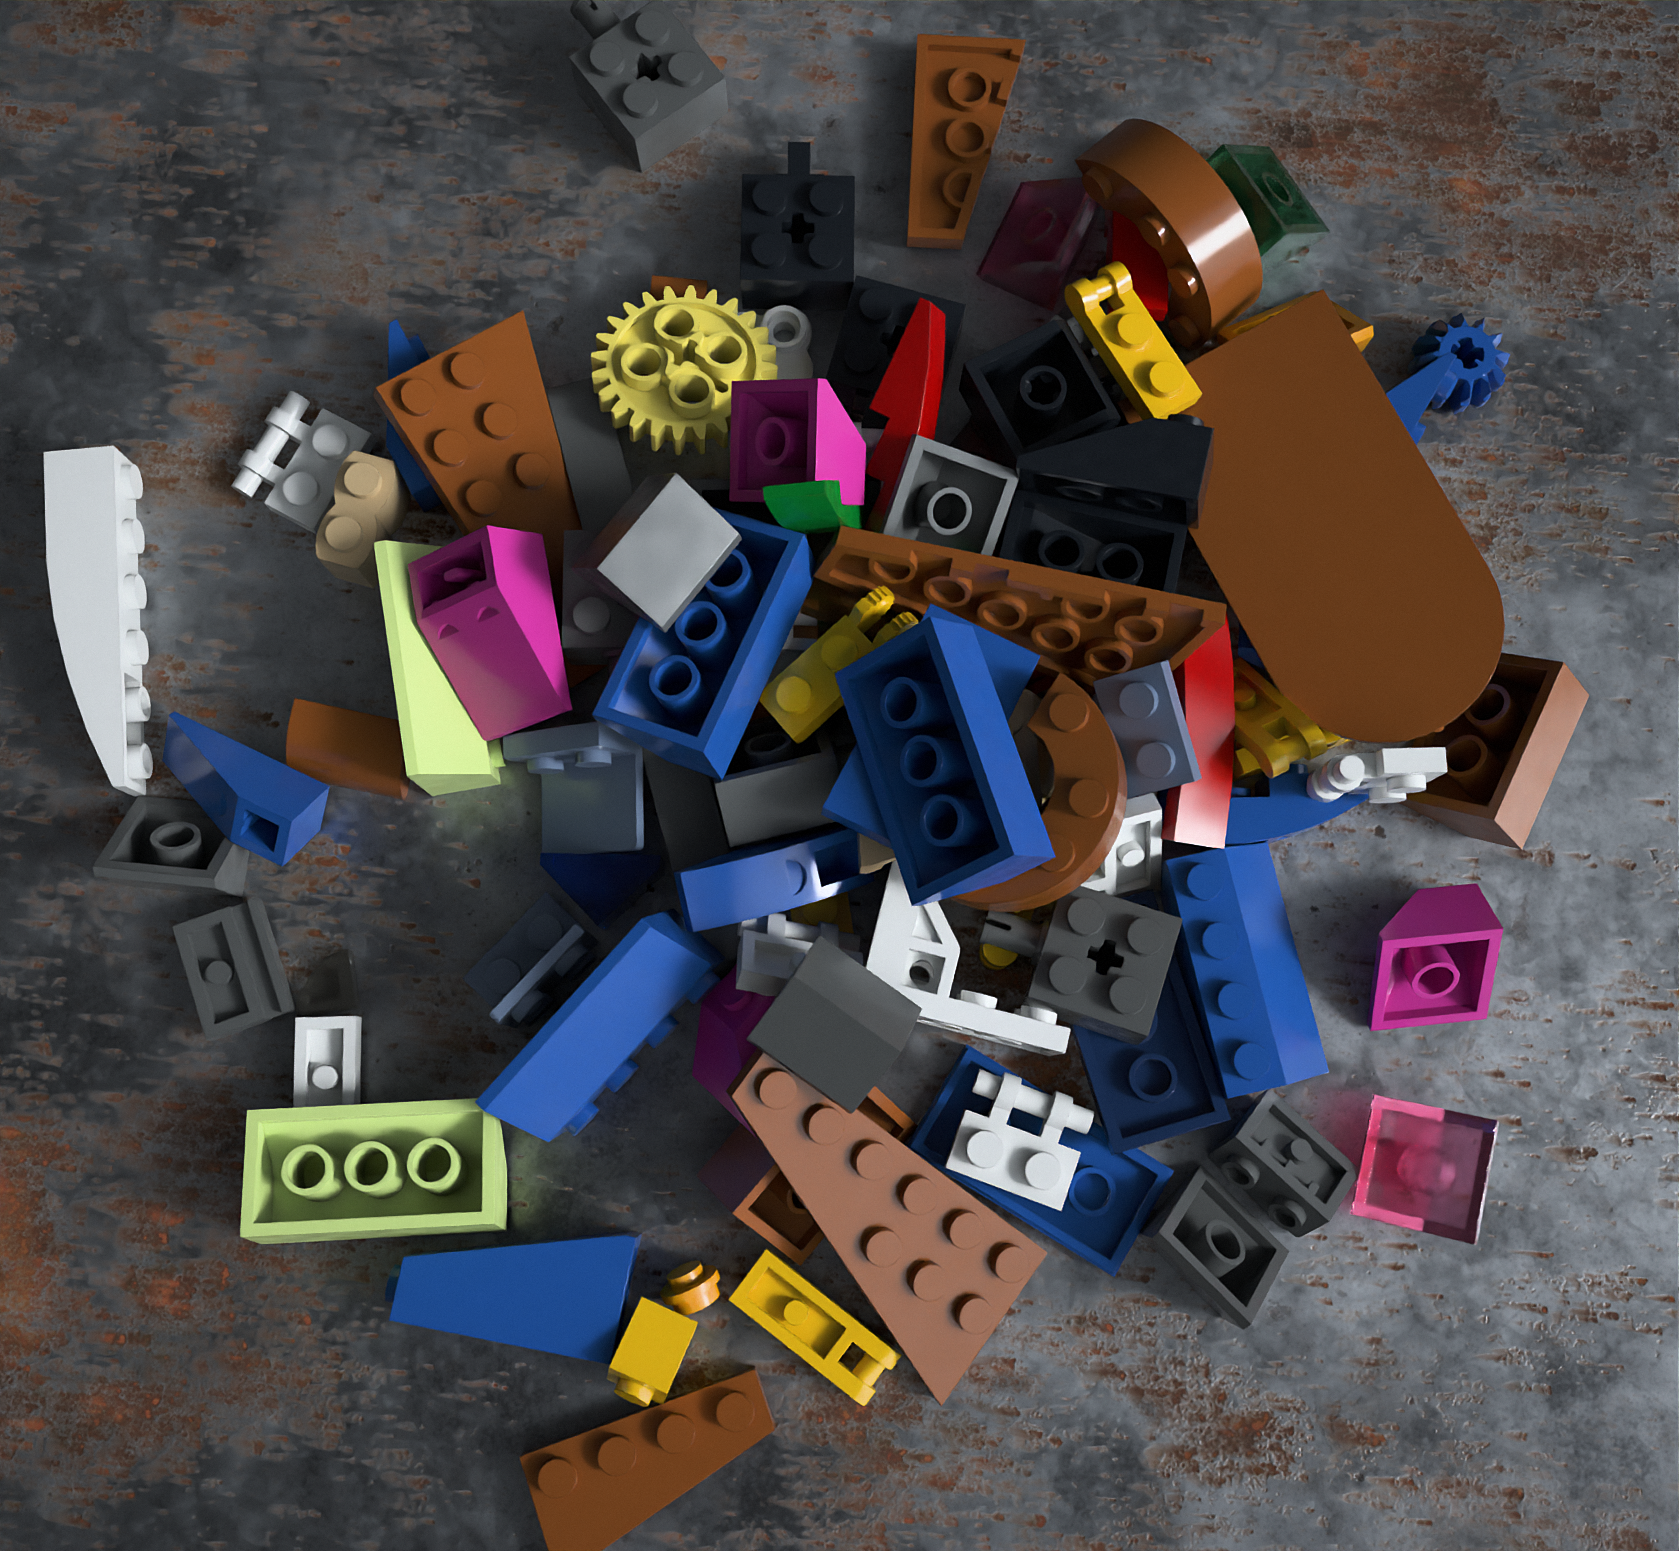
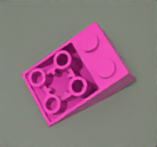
M487 525L408 564L416 621L484 741H492L572 710L542 534Z

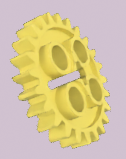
M689 285L684 297L676 298L670 286H665L664 300L656 301L647 291L643 292V307L640 309L631 303L624 302L622 304L624 320L608 316L606 319L608 333H597V351L591 353L594 393H598L601 412L611 411L612 426L615 429L629 424L630 441L632 442L641 439L645 434L651 435L653 451H657L665 440L673 441V449L676 455H681L686 442H693L697 451L700 454H705L706 440L711 438L722 448L728 447V431L731 430L732 381L777 380L776 346L768 344V328H755L756 313L753 310L738 316V299L732 298L721 306L717 304V290L712 289L704 300L696 298V291L693 285ZM696 401V402H699V403H696V404H688V403H686V402Z

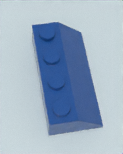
M714 508L740 534L742 540L666 633L639 617L592 715L599 722L662 759L722 780L815 579L813 575L817 563L805 534Z
M930 616L835 673L912 906H921L1006 882L1056 857L973 626Z
M1268 843L1224 847V849L1218 848L1169 859L1161 863V891H1159L1164 913L1183 919L1174 947L1175 956L1224 1099L1285 1086L1328 1073L1329 1069Z
M674 908L641 918L481 1094L475 1103L483 1111L547 1142L555 1139L565 1131H568L574 1137L599 1112V1109L593 1104L597 1097L607 1087L615 1093L638 1070L639 1065L632 1059L648 1043L653 1049H656L676 1029L679 1022L673 1015L687 999L693 1005H696L713 989L720 980L713 971L721 964L725 957L698 931H687L684 917Z

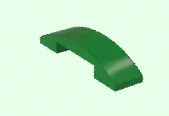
M819 480L763 487L764 501L777 522L785 529L805 535L835 532L840 526L856 529L863 528L880 493L879 481H865L864 505H842L839 480Z

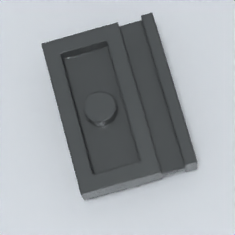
M253 897L245 903L233 907L228 906L172 926L206 1040L214 1041L270 1021L277 1016L297 1011L262 899Z

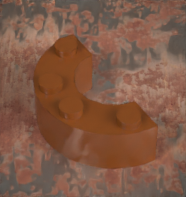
M1134 118L1126 119L1074 160L1083 174L1081 180L1087 194L1095 202L1101 204L1103 209L1116 211L1130 219L1138 227L1144 240L1150 246L1156 248L1167 269V277L1172 288L1170 298L1168 299L1167 315L1170 319L1168 325L1172 335L1182 346L1187 347L1189 351L1202 347L1256 302L1262 289L1263 271L1260 253L1250 225L1241 207L1223 180L1208 162L1183 139L1151 121Z
M1061 672L1027 723L1028 728L1037 740L1048 749L1054 762V790L1047 808L1041 817L1056 857L1006 882L949 897V899L957 903L993 912H1017L1047 905L1064 897L1084 883L1100 867L1118 837L1127 802V776L1120 747L1096 703L1080 686Z

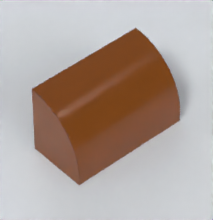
M294 699L286 737L287 766L325 784L406 800L411 779L406 775L399 720L307 700Z

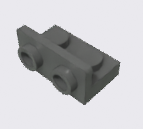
M1267 1089L1256 1097L1231 1135L1215 1145L1208 1154V1158L1222 1170L1223 1175L1231 1184L1243 1189L1263 1207L1276 1225L1298 1238L1330 1222L1361 1172L1354 1163L1271 1089Z

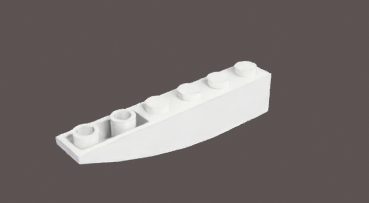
M115 446L44 452L46 563L54 622L67 675L86 730L112 786L134 797L146 796V779L152 775L153 760L150 748L144 743V721H148L150 718L151 704L149 694L146 688L142 686V665L148 662L149 648L147 638L144 632L140 630V609H144L147 602L145 583L141 575L138 574V554L143 553L145 547L143 528L136 518V499H140L143 493L141 474L138 467L128 460Z

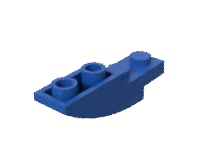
M1289 764V771L1274 778L1264 776L1255 783V797H1251V789L1232 788L1224 847L1258 843L1270 844L1294 837L1316 828L1369 798L1368 794H1348L1347 792L1334 801L1327 803L1319 802L1312 799L1306 790L1307 779L1311 774L1308 773V765ZM1168 789L1157 791L1156 799L1162 808V826ZM1200 845V852L1218 849Z
M834 822L828 828L820 831H805L789 838L774 837L769 842L740 848L675 871L674 877L686 930L697 932L782 912L874 882V874L889 869L892 862L884 864L882 869L874 872L859 874L857 832L838 822Z

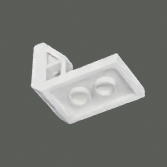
M897 860L893 861L889 869L865 968L922 1008L916 1021L918 1023L1047 1056L1064 1054L1071 1028L1055 1025L1058 1015L1056 1013L1021 1005V1009L1015 1008L1014 1014L996 1010L997 998L967 990H961V994H957L956 999L949 998L961 948L938 901L921 906L911 905ZM915 966L924 968L929 975V982L912 979L909 973L910 968Z

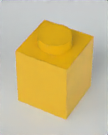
M641 1297L609 1366L607 1380L616 1383L614 1392L625 1400L643 1407H648L651 1400L663 1405L693 1338L698 1322Z

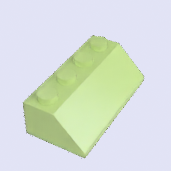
M388 540L374 542V550L407 777L431 796L501 784L499 767L507 766V760L503 759V736L492 741L483 740L416 621L408 564L443 546Z
M478 1098L247 1110L240 1237L260 1244L507 1231V1164L501 1120L483 1111L475 1103Z

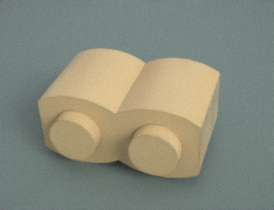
M354 450L344 460L337 473L334 485L336 504L326 513L320 523L315 549L319 561L335 578L374 588L379 583L374 542L392 541L391 535L401 526L408 512L410 490L392 460Z

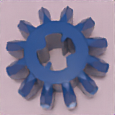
M1462 313L1453 316L1448 323L1439 319L1428 327L1425 331L1426 335L1420 336L1413 344L1411 354L1415 358L1408 365L1406 373L1408 375L1414 374L1447 352L1457 355L1449 369L1457 374L1456 379L1439 405L1431 402V409L1440 408L1445 401L1448 402L1454 415L1458 412H1463L1469 405L1476 409L1483 406L1491 398V392H1496L1505 382L1506 374L1502 369L1508 364L1510 354L1495 349L1501 342L1502 333L1488 336L1483 332L1485 318L1476 320L1471 327L1468 326Z

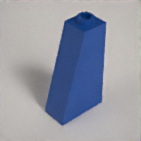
M623 1231L412 1253L404 1256L402 1264H395L390 1272L385 1291V1301L393 1303L389 1321L610 1365L620 1343L642 1233Z

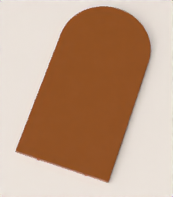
M1324 289L1184 365L1202 392V395L1194 405L1177 414L1197 417L1204 421L1205 427L1214 428L1213 465L1199 528H1187V531L1273 684L1283 696L1287 697L1312 719L1320 729L1332 735L1352 741L1373 744L1409 741L1432 732H1441L1447 724L1464 713L1486 688L1495 672L1502 651L1505 630L1504 609L1497 583L1488 565ZM1127 397L1117 402V406L1127 424L1142 421Z

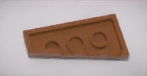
M917 34L907 247L962 249L1023 56L1026 40Z
M756 1366L665 1399L663 1405L654 1403L648 1407L635 1410L523 1452L519 1458L548 1551L604 1550L775 1431V1423Z

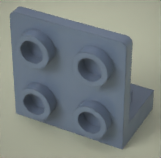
M599 721L503 736V759L528 764L529 773L541 774L542 856L544 858L561 859L636 851L643 848L642 746Z
M545 892L462 979L493 1008L489 1016L497 1024L518 1028L525 1022L530 1027L553 1005L555 1000L549 994L565 978L572 983L591 966L596 959L591 950L599 941L551 895Z

